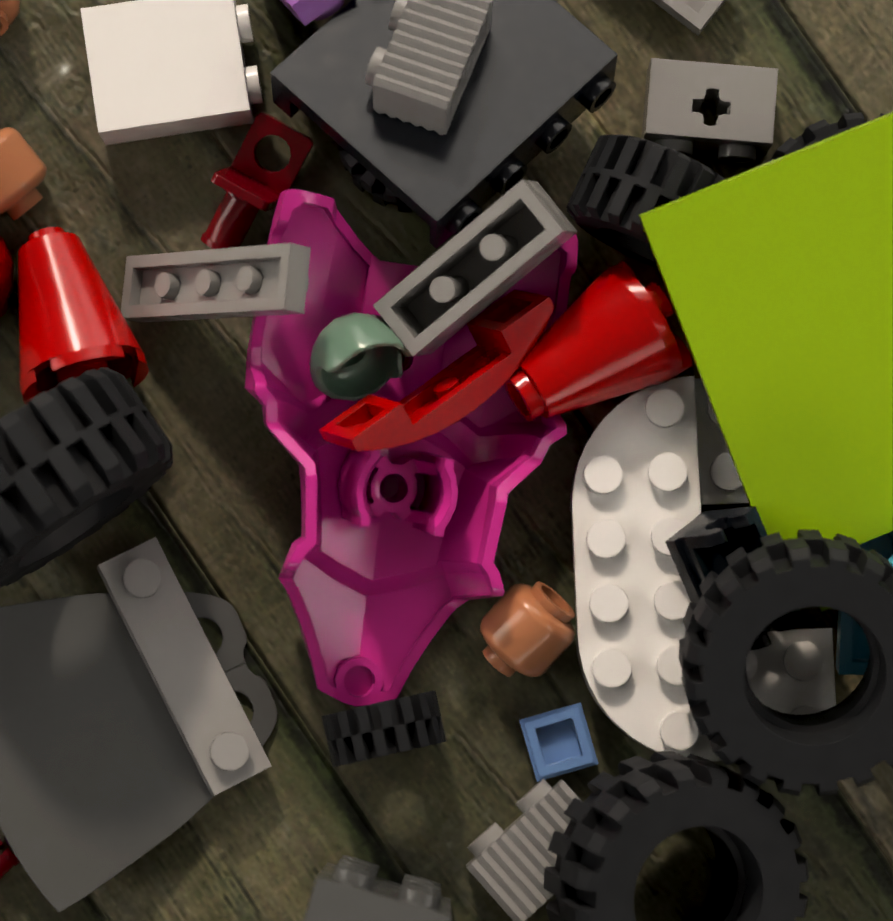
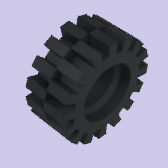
M436 691L424 692L321 716L333 767L447 741Z

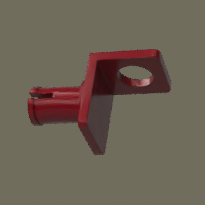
M265 112L259 113L251 125L232 165L216 171L211 179L212 183L221 187L226 193L200 240L212 249L240 247L259 209L269 211L275 208L282 191L291 189L313 147L314 142L312 138ZM267 135H276L283 138L290 148L291 156L289 163L280 171L272 172L266 170L257 160V145Z

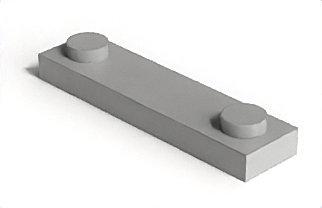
M294 243L127 256L121 313L125 320L139 323L304 314L306 292L309 285L308 270L311 248Z
M154 537L99 564L97 570L211 796L213 797L271 767L272 765L157 538Z

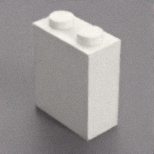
M134 0L80 9L97 128L105 145L251 124L254 122L251 104L263 103L258 67L257 65L246 67L242 43L254 42L248 4L236 5V0Z

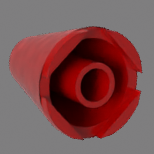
M46 227L30 234L28 242L22 245L18 251L20 391L24 403L27 404L30 399L44 391L48 392L59 383L71 377L76 378L85 371L91 369L98 370L101 367H107L119 372L126 379L131 377L133 388L140 384L149 372L145 354L80 237L74 233L65 232L61 227Z

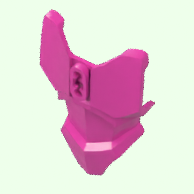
M288 189L282 191L279 195L267 245L294 243L311 248L308 270L309 285L306 292L304 314L253 317L246 357L245 389L262 405L264 426L299 464L302 506L301 537L292 542L278 578L286 591L297 618L311 661L317 689L343 703L356 707L397 699L412 669L428 644L458 607L468 600L501 597L504 595V586L500 572L494 564V559L506 511L508 494L542 463L550 445L567 434V425L561 415L547 419L540 415L532 421L526 420L513 404L503 384L474 411L447 428L416 442L382 450L355 451L324 441L319 429L361 399L356 401L332 399L316 388L311 378L309 363L312 348L317 337L335 318L354 312L380 315L373 305L419 266L379 260L360 241L340 214L334 198L304 190ZM573 235L486 309L514 289L550 296L555 308L542 332L543 334L567 309L570 281L577 268V236ZM465 325L432 354L405 357L402 364V377L391 378L377 392L371 395L396 402L402 400L477 345L468 326Z

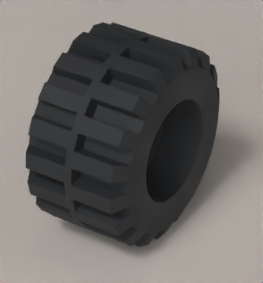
M602 135L598 138L566 208L575 222L596 239L632 258L658 268L638 215L726 179L702 163L658 143L628 135Z

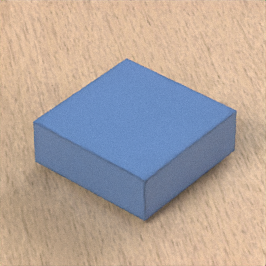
M581 702L519 720L536 782L599 764Z

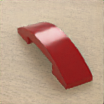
M514 289L467 323L477 344L474 348L399 402L371 394L366 395L319 429L324 441L355 451H375L416 442L456 423L489 399L514 374L522 361L529 355L544 331L555 308L550 296Z

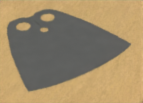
M184 592L196 617L210 619L221 629L222 644L215 655L233 690L247 696L252 703L253 716L250 724L263 746L275 727L278 713L266 681L261 676L253 674L245 662L244 647L247 643V635L238 613L229 602L222 598L202 593ZM109 593L74 595L0 607V828L33 883L57 912L60 913L109 881L174 833L213 798Z

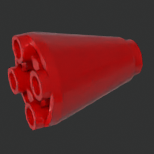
M622 261L599 275L540 336L529 355L504 383V386L517 410L526 420L532 421L540 415L547 419L665 383L691 367L693 361L685 344L678 336L672 333L666 320L673 315V309L663 290L655 282H651L643 287L632 269Z

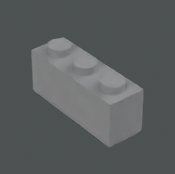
M522 179L379 299L373 307L412 356L432 354L578 231L538 181Z

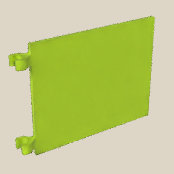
M893 112L638 215L750 507L756 506L767 534L771 535L779 532L783 540L796 539L798 530H818L823 538L833 540L838 533L855 539L860 545L893 531ZM819 607L821 612L830 609L829 607Z

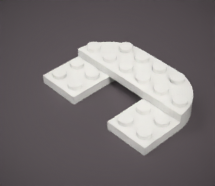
M695 376L673 378L665 383L634 393L618 404L602 420L584 447L576 466L570 493L576 615L575 641L580 669L593 699L602 712L632 740L655 752L674 751L685 757L693 754L711 761H722L713 752L707 736L701 735L693 718L681 677L683 675L679 662V640L685 638L686 629L683 619L691 601L665 542L700 515L701 507L749 505L703 382L701 378H695ZM832 628L792 629L781 632L770 631L767 632L772 643L770 646L749 651L746 659L747 679L755 696L765 706L787 714L805 715L818 713L836 705Z

